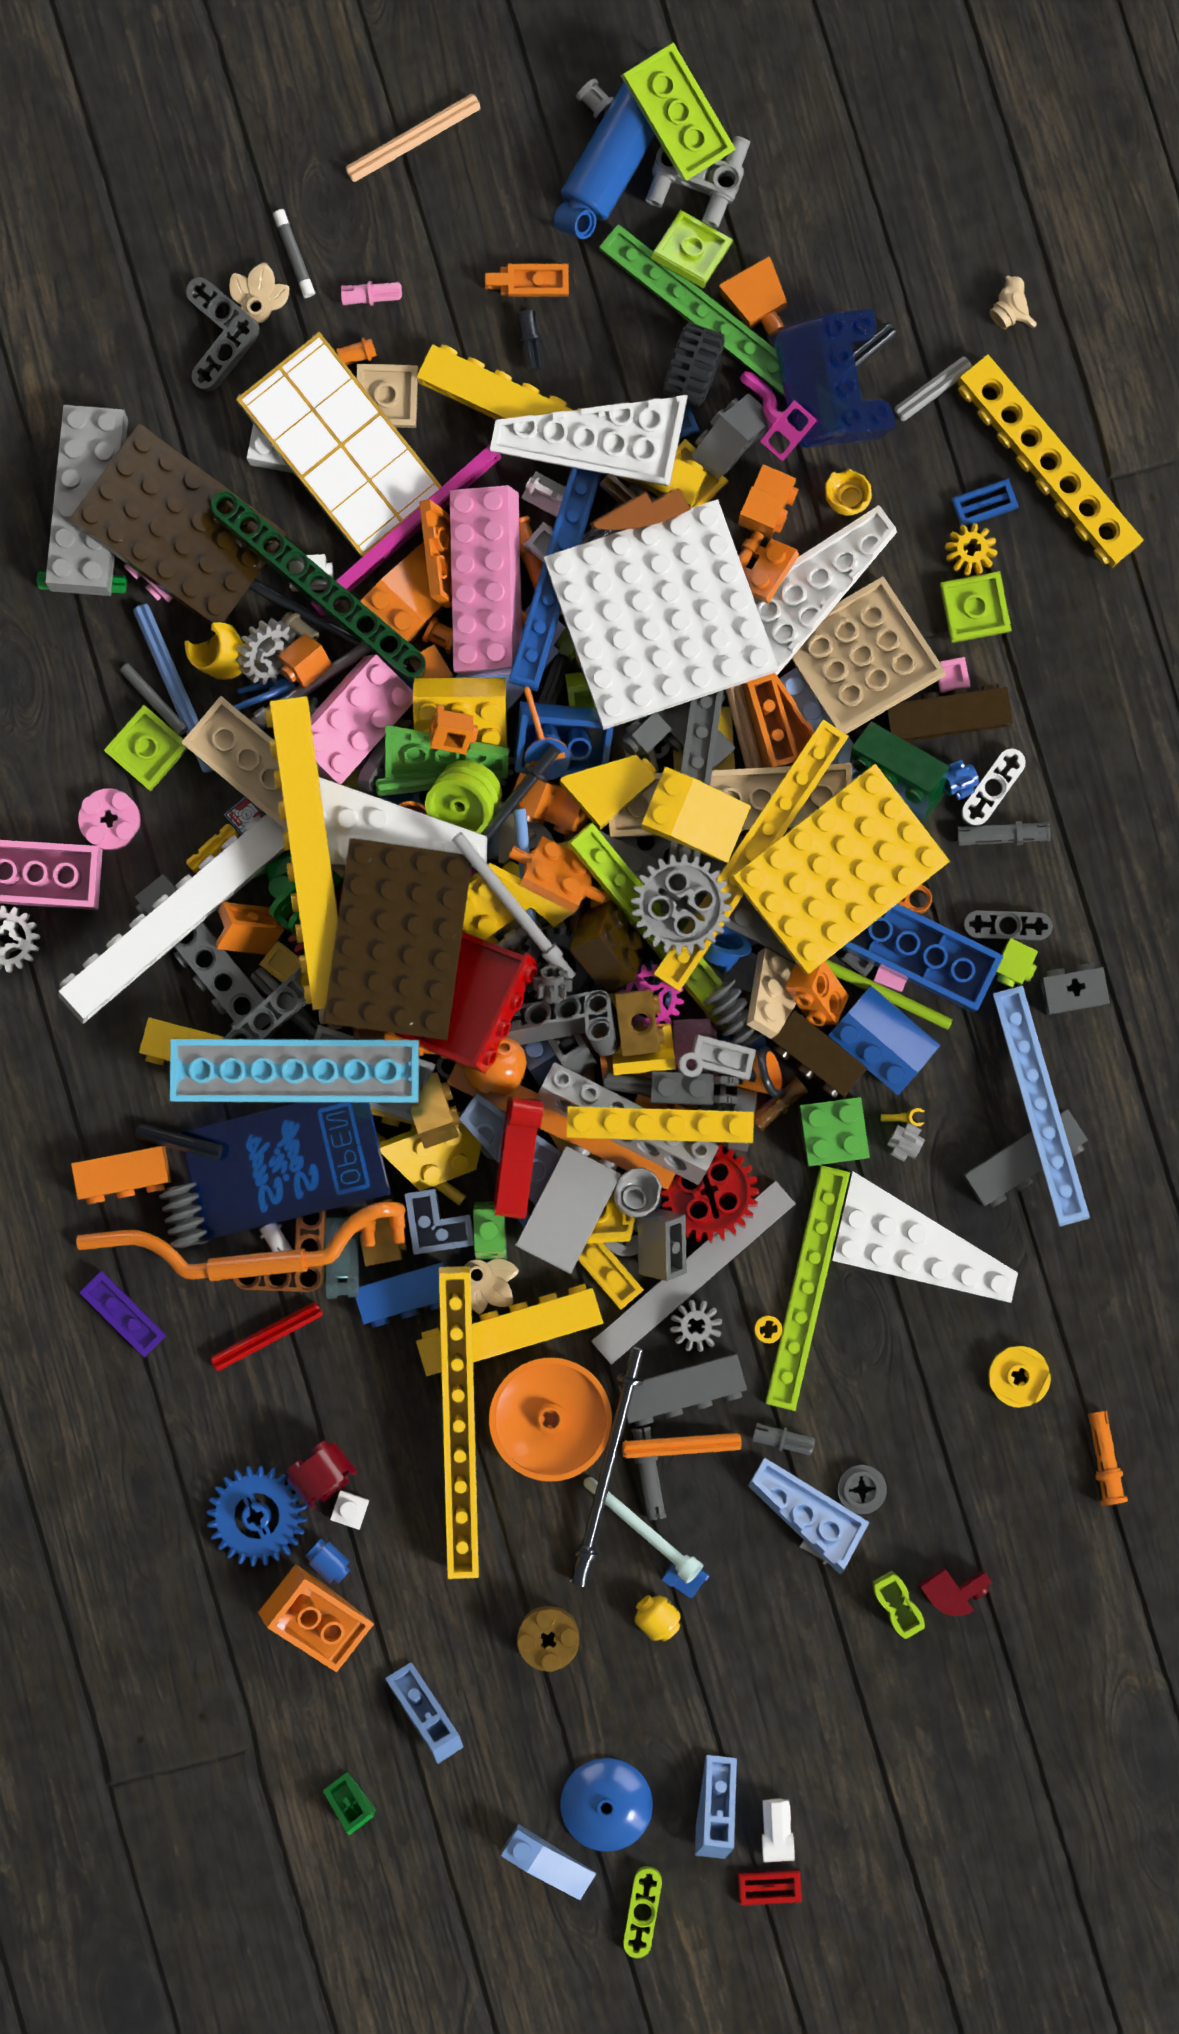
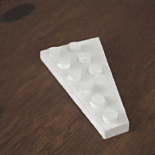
M682 395L673 398H659L643 402L621 403L567 412L561 411L553 412L552 414L496 420L490 451L592 472L613 474L618 477L670 487L688 396Z
M879 505L799 556L769 604L754 598L779 668L776 675L779 674L897 533L896 527Z
M319 777L331 865H345L349 838L463 854L452 841V838L460 832L463 833L487 863V836Z
M852 1171L832 1261L1011 1303L1018 1275L1016 1271Z

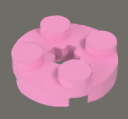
M101 789L83 800L78 816L79 827L82 834L91 844L104 850H116L126 846L137 833L140 827V812L135 802L126 793L117 789ZM107 811H111L112 815H117L118 820L113 822V827L110 828L107 827L106 823L101 822V818L105 816Z

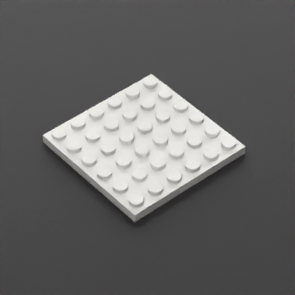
M718 499L690 508L691 510L661 523L623 530L544 557L549 577L603 730L776 673L779 670Z

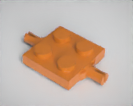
M544 836L541 837L536 849L530 854L515 847V845L509 853V858L524 864V875L519 885L575 913L585 896L600 903V905H602L607 893L591 886L592 874L574 852Z

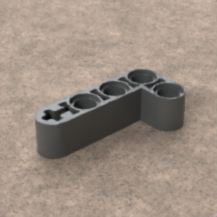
M602 990L566 996L565 1000L563 999L558 1003H547L543 1000L522 1004L521 1008L515 1011L510 1022L511 1028L507 1037L519 1042L520 1045L586 1033L594 1050L602 1056H609L620 1047L617 1009L610 996Z

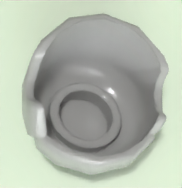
M645 1168L630 1169L619 1178L615 1186L614 1201L617 1204V1208L623 1214L632 1218L646 1217L659 1203L662 1189L661 1183L653 1172Z

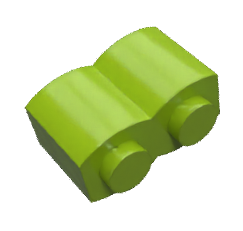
M890 1571L872 1581L876 1598L888 1610L889 1620L900 1636L907 1639L925 1628L921 1612L909 1600L908 1590L898 1575Z

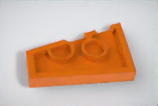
M430 499L419 501L430 597L445 608H451L450 514Z

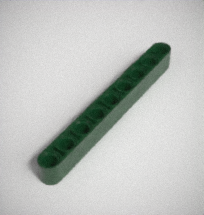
M222 491L213 497L211 508L213 517L218 523L369 651L377 654L401 678L408 682H414V678L423 677L426 661L420 651L233 493ZM221 502L232 503L234 506L232 512L229 514L220 513L217 507ZM247 521L254 522L257 525L256 531L251 534L243 533L240 527ZM269 541H276L281 548L277 553L269 554L263 549L264 545ZM291 561H299L304 565V568L300 573L294 574L288 571L287 565ZM321 580L326 583L327 589L323 593H315L310 589L311 584L314 581ZM345 600L350 604L351 608L346 613H338L333 606L337 601ZM361 620H369L373 623L374 628L369 633H362L357 629V624ZM387 639L393 640L397 644V649L394 652L386 653L380 648L381 642ZM409 659H415L420 663L421 667L417 672L410 673L404 669L403 664Z

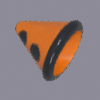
M768 1046L761 1047L755 1054L750 1080L739 1079V1085L734 1086L770 1094L773 1097L779 1096L782 1091V1075L774 1052Z

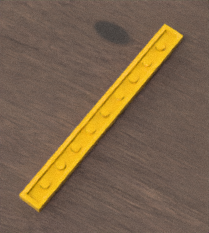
M824 719L716 880L717 883L721 881L727 882V885L721 889L722 893H731V897L724 900V904L732 906L731 911L723 912V915L728 918L744 895L731 877L784 835L849 737ZM708 895L705 896L699 905L700 908H708L711 905V899ZM696 912L693 914L698 920H705L701 914ZM689 920L681 933L690 934L694 931V924L691 920ZM719 922V925L723 927L725 923ZM713 932L712 934L716 937L718 933ZM705 939V950L703 951L697 945H693L692 955H689L686 947H682L680 955L677 956L675 947L672 946L653 975L679 992L711 943Z

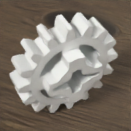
M1 906L0 920H4V922L0 926V936H6L9 931V936L19 942L18 944L13 942L6 943L4 946V943L0 941V969L4 965L6 972L10 973L12 972L13 965L23 969L22 961L24 959L31 962L34 960L29 953L31 950H39V947L33 944V940L40 939V935L32 933L37 924L35 922L27 923L29 914L24 913L19 917L18 908L13 907L11 912L8 913L7 908ZM18 923L23 927L26 939L20 937L17 931ZM17 949L22 950L16 957L7 959L11 952Z

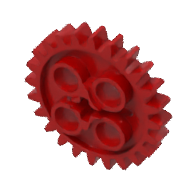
M719 1144L717 1152L706 1172L711 1190L716 1191L714 1192V1200L719 1213V1218L717 1219L713 1217L707 1195H703L705 1194L703 1180L695 1189L688 1190L682 1186L685 1178L675 1174L668 1190L660 1192V1197L669 1199L662 1204V1209H671L672 1212L685 1215L686 1238L692 1232H695L697 1242H700L703 1235H707L709 1243H712L714 1235L717 1234L722 1241H725V1232L727 1231L734 1237L736 1236V1225L744 1229L746 1228V1223L743 1220L744 1217L753 1219L754 1214L748 1208L758 1207V1202L752 1199L751 1196L758 1195L759 1189L750 1187L757 1182V1177L747 1176L752 1171V1166L742 1167L745 1160L743 1155L735 1160L733 1159L734 1150H729L727 1154H723L722 1144ZM716 1168H724L728 1171V1177L723 1181L714 1180L711 1174ZM733 1197L736 1199L737 1205L731 1210H725L720 1206L723 1198ZM696 1205H702L707 1208L708 1212L705 1217L697 1219L691 1215L692 1208Z

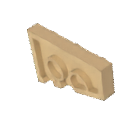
M765 947L758 952L747 1025L765 1036L773 1038L780 1032L796 1005L785 988L795 964Z

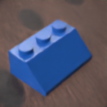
M872 985L828 1035L844 1050L865 1065L873 1075L897 1095L903 1091L940 1047L936 1040Z

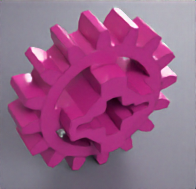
M654 964L652 970L647 971L645 965H641V973H636L635 980L626 984L625 990H619L617 993L631 991L633 985L638 990L652 989V992L663 988L658 993L661 1013L656 1014L658 1016L656 1017V1025L660 1024L663 1020L665 1023L671 1024L669 1015L679 1016L680 1012L675 1009L676 1004L684 1003V1000L677 998V994L681 993L683 988L678 992L664 982H661L659 985L648 984L644 977H655L653 974L658 966ZM670 990L671 1003L666 1010L662 1004L663 996ZM636 1014L632 1025L635 1027L639 1022H643V1026H647L650 1020Z

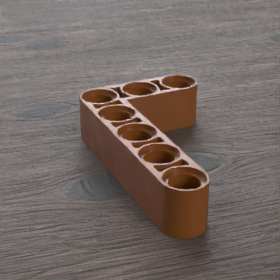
M312 1141L307 1142L300 1149L299 1156L302 1155L305 1159L304 1167L301 1171L305 1172L308 1178L312 1177L309 1174L312 1164L306 1160L305 1155L309 1148H319L322 1157L316 1164L319 1169L321 1187L318 1193L310 1195L306 1192L304 1187L305 1181L301 1177L304 1197L302 1199L297 1198L295 1249H302L304 1241L312 1238L318 1243V1251L325 1250L328 1159L324 1145ZM308 1208H315L320 1216L319 1221L312 1226L305 1223L303 1218L304 1212ZM325 1265L308 1267V1269H312L317 1274V1282L311 1287L303 1284L301 1280L303 1272L286 1273V1282L281 1286L275 1285L272 1282L271 1275L256 1276L254 1283L251 1285L243 1283L241 1278H234V1282L239 1288L244 1290L310 1292L317 1290L323 1284Z

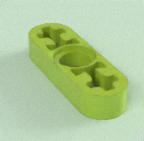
M651 1866L640 1868L636 1872L633 1882L623 1940L626 1953L633 1958L646 1956L652 1944L662 1878L659 1871ZM646 1874H652V1880L657 1881L656 1885L651 1884L649 1889V1896H655L654 1901L647 1897L636 1898V1893L643 1895L644 1884L639 1882L640 1878H645ZM647 1904L651 1908L652 1914L647 1920H638L634 1916L633 1912L637 1905ZM631 1924L638 1927H650L649 1931L642 1929L641 1938L643 1942H646V1945L640 1946L639 1950H633V1944L628 1943L629 1940L635 1939L637 1928H630Z

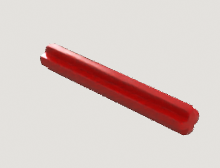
M313 1302L211 1356V1363L217 1371H220L320 1318L323 1315L322 1310L317 1302Z

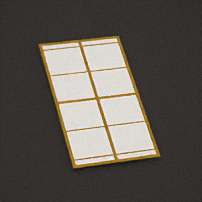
M320 332L314 334L309 341L247 391L239 394L235 400L361 558L420 507L419 501L429 499L442 487Z

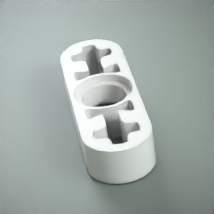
M1007 749L1003 751L974 790L975 793L971 794L961 811L962 818L966 824L970 826L984 824L1025 767V757L1019 750ZM1012 756H1015L1017 758L1016 765L1019 767L1018 769L1011 768L1005 777L1011 778L1008 783L1002 775L993 771L995 768L999 772L1006 766V762L1003 760L1004 757L1010 759ZM995 779L1001 783L1002 791L998 796H990L986 793L985 783L988 780ZM980 793L983 799L992 802L993 805L989 807L986 803L980 811L984 815L983 818L976 817L973 820L969 817L971 811L968 807L974 808L978 805L981 799L977 798L976 795Z

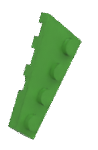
M385 725V778H438L447 765L457 760H471L483 764L494 773L497 779H508L509 754L506 747L475 742L469 744L465 755L430 748V733Z

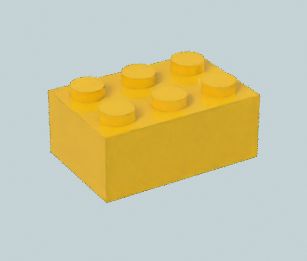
M506 677L414 678V730L430 733V725L436 707L441 705L443 710L473 716L474 725H478L475 742L507 748Z

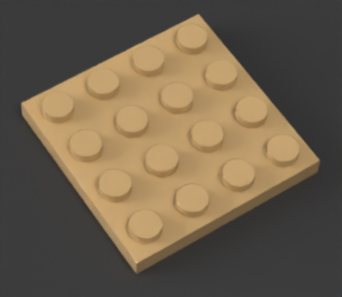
M884 576L838 602L791 658L833 726L845 734L946 676L944 668Z

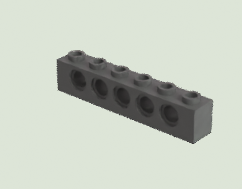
M162 874L135 896L139 902L135 907L140 914L147 916L154 910L152 905L164 894L170 897L177 889L167 876ZM202 922L193 930L194 938L190 943L182 944L179 941L174 946L177 949L174 956L184 968L190 965L196 973L192 977L203 992L207 989L210 990L215 997L211 1002L222 1015L226 1012L234 1020L230 1026L234 1029L265 998L228 952L217 949L215 945L216 937ZM209 951L213 956V962L209 967L202 968L198 965L197 958L200 953ZM222 975H229L232 979V986L227 991H219L216 986L217 979ZM243 998L248 999L251 1003V1010L246 1015H238L235 1010L237 1001ZM261 1014L256 1020V1026L259 1030H266L271 1025V1017L268 1014ZM239 1035V1037H240L241 1039H243V1038L246 1036V1035Z

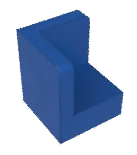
M671 1563L661 1578L669 1586H674L689 1598H693L710 1575L701 1569L698 1575L687 1584L677 1575L676 1565Z

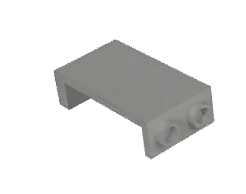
M576 1144L573 1145L572 1149L567 1146L564 1148L543 1193L515 1244L516 1247L569 1274L580 1257L621 1176L620 1173L616 1172L617 1165L603 1158L600 1159L599 1163L588 1157L589 1151Z

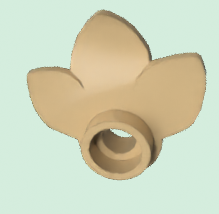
M261 263L254 267L249 273L248 278L233 273L230 278L229 286L232 299L240 304L241 308L254 318L257 323L265 321L270 316L272 310L283 307L288 300L289 286L275 284L273 272L267 263ZM255 302L262 305L261 309L257 312L251 310V305Z
M495 1258L487 1263L478 1259L466 1263L465 1266H470V1278L471 1272L474 1269H479L483 1273V1277L479 1281L471 1278L472 1310L481 1314L488 1303L498 1307H507L513 1304L512 1291L507 1281L514 1278L519 1272L514 1264L501 1258Z

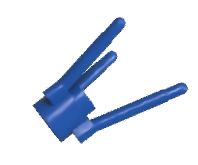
M279 676L274 683L269 680L266 685L256 683L238 688L237 692L239 694L269 688L270 691L234 705L237 710H241L273 697L274 701L279 700L295 689L296 686L294 682L291 683L286 677L282 678Z

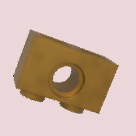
M652 989L615 993L622 1055L630 1056L660 1052L659 1045L665 1044L663 1026L656 1025L655 1014L661 1013L659 995H653ZM636 1014H645L649 1018V1026L646 1029L636 1030L633 1028L631 1020Z

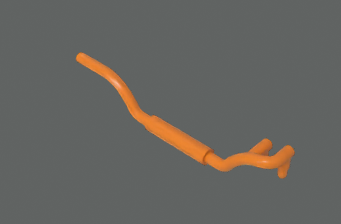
M378 1202L362 1208L342 1224L325 1250L306 1252L303 1248L210 1258L207 1263L188 1264L168 1243L157 1236L138 1230L78 1235L76 1243L79 1250L124 1245L144 1247L162 1257L177 1275L192 1280L209 1278L212 1282L262 1275L306 1272L308 1267L330 1264L340 1256L347 1242L359 1230L362 1232L364 1247H374V1231H376L375 1225L378 1218L389 1217L394 1244H402L405 1241L404 1214L406 1208L399 1202Z

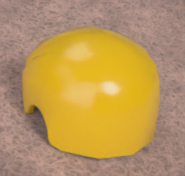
M851 469L840 473L833 472L825 483L826 501L831 509L838 514L846 516L858 514L865 510L870 503L872 497L871 484L860 473L853 472Z

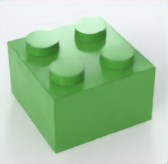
M861 1097L798 1106L807 1167L870 1158Z

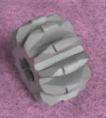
M690 1300L689 1306L691 1311L687 1312L684 1306H678L679 1311L684 1315L683 1318L672 1315L671 1320L681 1323V1326L672 1327L670 1331L671 1333L682 1331L683 1334L675 1340L677 1344L682 1343L685 1338L689 1339L685 1347L687 1351L691 1350L694 1341L697 1342L698 1351L702 1352V1340L705 1339L710 1347L714 1346L713 1340L708 1337L710 1333L717 1337L721 1336V1332L712 1329V1325H720L722 1320H710V1317L717 1312L716 1308L710 1309L706 1314L704 1313L707 1306L706 1301H702L699 1310H696L694 1300ZM694 1318L696 1321L702 1319L705 1325H701L704 1330L700 1334L697 1331L692 1333L688 1331V1327H691L688 1324L690 1319Z

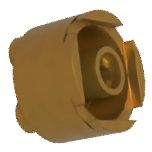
M543 1606L533 1609L524 1617L519 1627L517 1637L519 1652L530 1666L541 1671L553 1672L565 1667L575 1657L579 1646V1630L576 1621L566 1610L557 1606ZM550 1632H553L555 1634V1643L543 1644V1636L541 1634L545 1633L548 1635Z

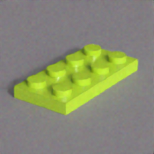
M674 42L621 75L683 182L736 150Z

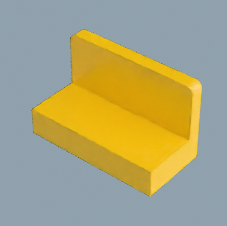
M657 1024V1026H663L665 1044L659 1045L660 1052L623 1056L620 1039V1047L612 1054L614 1075L676 1069L671 1024ZM649 1025L637 1026L633 1028H635L636 1030H644Z

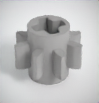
M907 1123L905 1128L897 1125L887 1144L894 1148L891 1155L902 1161H905L907 1156L915 1159L925 1141L924 1138L918 1136L921 1129L910 1123Z

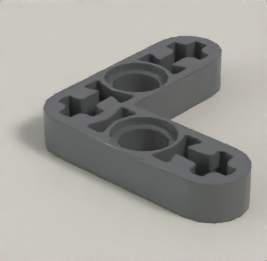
M197 277L191 280L187 286V298L220 326L223 332L194 367L192 380L197 387L204 391H213L222 384L256 341L260 328L254 318L213 283L204 278ZM199 287L203 288L213 298L210 303L199 296L196 291ZM222 303H228L230 307L228 316L219 319L216 315L217 307ZM241 324L248 325L247 328L250 331L247 335L242 333L239 328ZM232 336L236 338L237 341L241 342V344L238 346L235 342L229 340V338ZM225 345H230L233 350L231 358L221 361L219 358L220 349ZM213 360L215 363L221 365L222 368L219 370L213 364H211V361ZM204 371L210 373L209 375L212 377L210 382L204 381L202 376Z

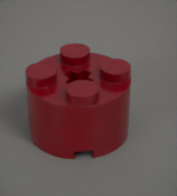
M326 1441L321 1442L311 1450L313 1455L306 1462L297 1461L286 1471L289 1474L288 1483L309 1510L316 1508V1505L313 1503L314 1501L321 1499L324 1503L350 1482L347 1477L350 1473L354 1476L358 1474V1470L336 1442L331 1444Z

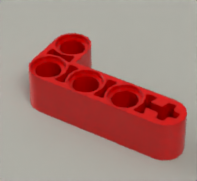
M514 1096L508 1097L494 1198V1216L525 1219L537 1129H540L543 1118L544 1102L542 1100Z

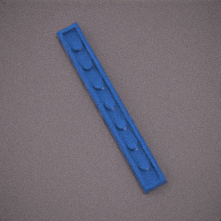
M571 468L545 556L581 545L602 473ZM545 562L542 565L508 680L510 684L523 688L528 686L533 691H538L561 613Z

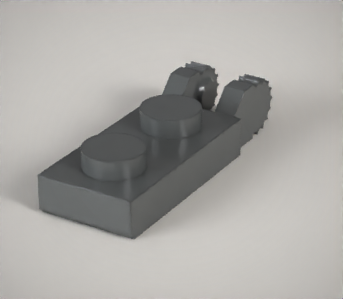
M652 1071L651 1103L713 1106V1103L738 1104V1097L734 1095L713 1096L714 1084L725 1086L739 1085V1078L701 1073L695 1077H686L682 1073Z

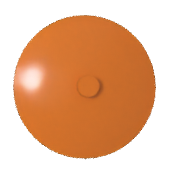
M562 1358L535 1359L514 1369L499 1385L490 1407V1433L501 1457L517 1472L540 1481L565 1480L586 1471L603 1453L612 1428L611 1405L602 1384L583 1366Z

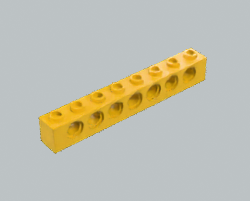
M986 355L959 378L957 384L960 386L958 391L968 403L972 401L979 409L977 414L987 426L992 424L998 432L997 438L1006 449L1011 447L1018 455L1016 460L1021 468L1026 472L1031 471L1038 479L1035 483L1041 492L1045 495L1050 494L1057 502L1055 504L1057 511L1065 519L1069 517L1076 525L1074 530L1084 542L1089 540L1095 548L1093 551L1095 556L1103 565L1108 563L1113 568L1140 546L1144 541L989 355ZM988 387L993 388L997 392L998 397L995 400H987L983 397L982 390ZM1012 411L1016 415L1017 421L1011 424L1006 423L1002 419L1001 413ZM1023 434L1033 435L1036 439V445L1032 447L1025 446L1021 442V436ZM1043 457L1052 458L1055 462V468L1052 470L1044 469L1040 464V459ZM1060 481H1071L1074 484L1075 491L1072 493L1063 492L1060 488ZM1082 503L1090 504L1094 509V515L1089 517L1082 515L1079 505ZM1102 526L1111 528L1114 534L1113 538L1110 540L1101 538L1098 531L1099 528Z

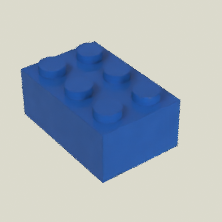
M520 702L513 762L515 772L528 773L524 766V756L527 748L534 741L538 740L528 702ZM534 703L544 738L551 737L560 740L570 752V764L562 776L609 762L613 727L603 730L596 709Z

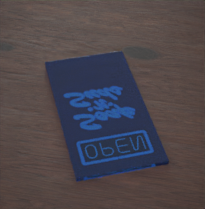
M297 1102L181 1132L183 1135L223 1146L221 1158L217 1161L186 1153L192 1182H196L194 1191L199 1195L196 1199L197 1204L201 1205L202 1208L199 1210L200 1217L204 1218L202 1226L203 1229L207 1230V1233L204 1234L206 1240L391 1194L370 1103Z

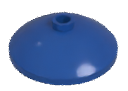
M598 1758L578 1767L566 1781L561 1795V1815L569 1833L582 1845L597 1851H616L631 1845L644 1833L652 1815V1794L646 1779L631 1764L615 1758ZM603 1803H610L613 1809L609 1813H604L601 1810V1805Z

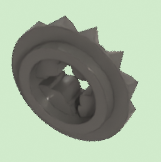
M857 1465L847 1469L841 1476L837 1491L844 1507L856 1514H869L883 1504L887 1494V1486L884 1477L878 1470L867 1465ZM860 1476H862L866 1486L875 1487L874 1490L865 1493L864 1503H862L859 1493L849 1491V1489L859 1485Z

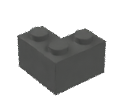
M749 393L740 401L737 398L733 399L725 410L721 409L710 421V424L713 425L711 430L708 431L706 429L695 441L698 447L691 456L719 480L732 469L745 450L756 442L769 427L763 413V406Z

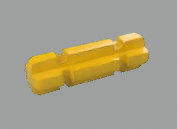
M226 824L219 830V835L215 834L198 849L199 853L197 855L193 854L187 859L186 863L193 872L198 873L201 870L198 866L210 855L218 856L223 851L222 845L232 836L238 837L239 834L232 825Z

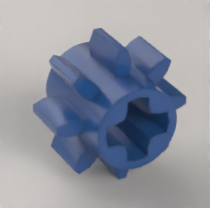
M962 760L949 764L945 792L949 796L956 794L957 800L975 793L973 787L979 784L975 768L971 764L964 766Z

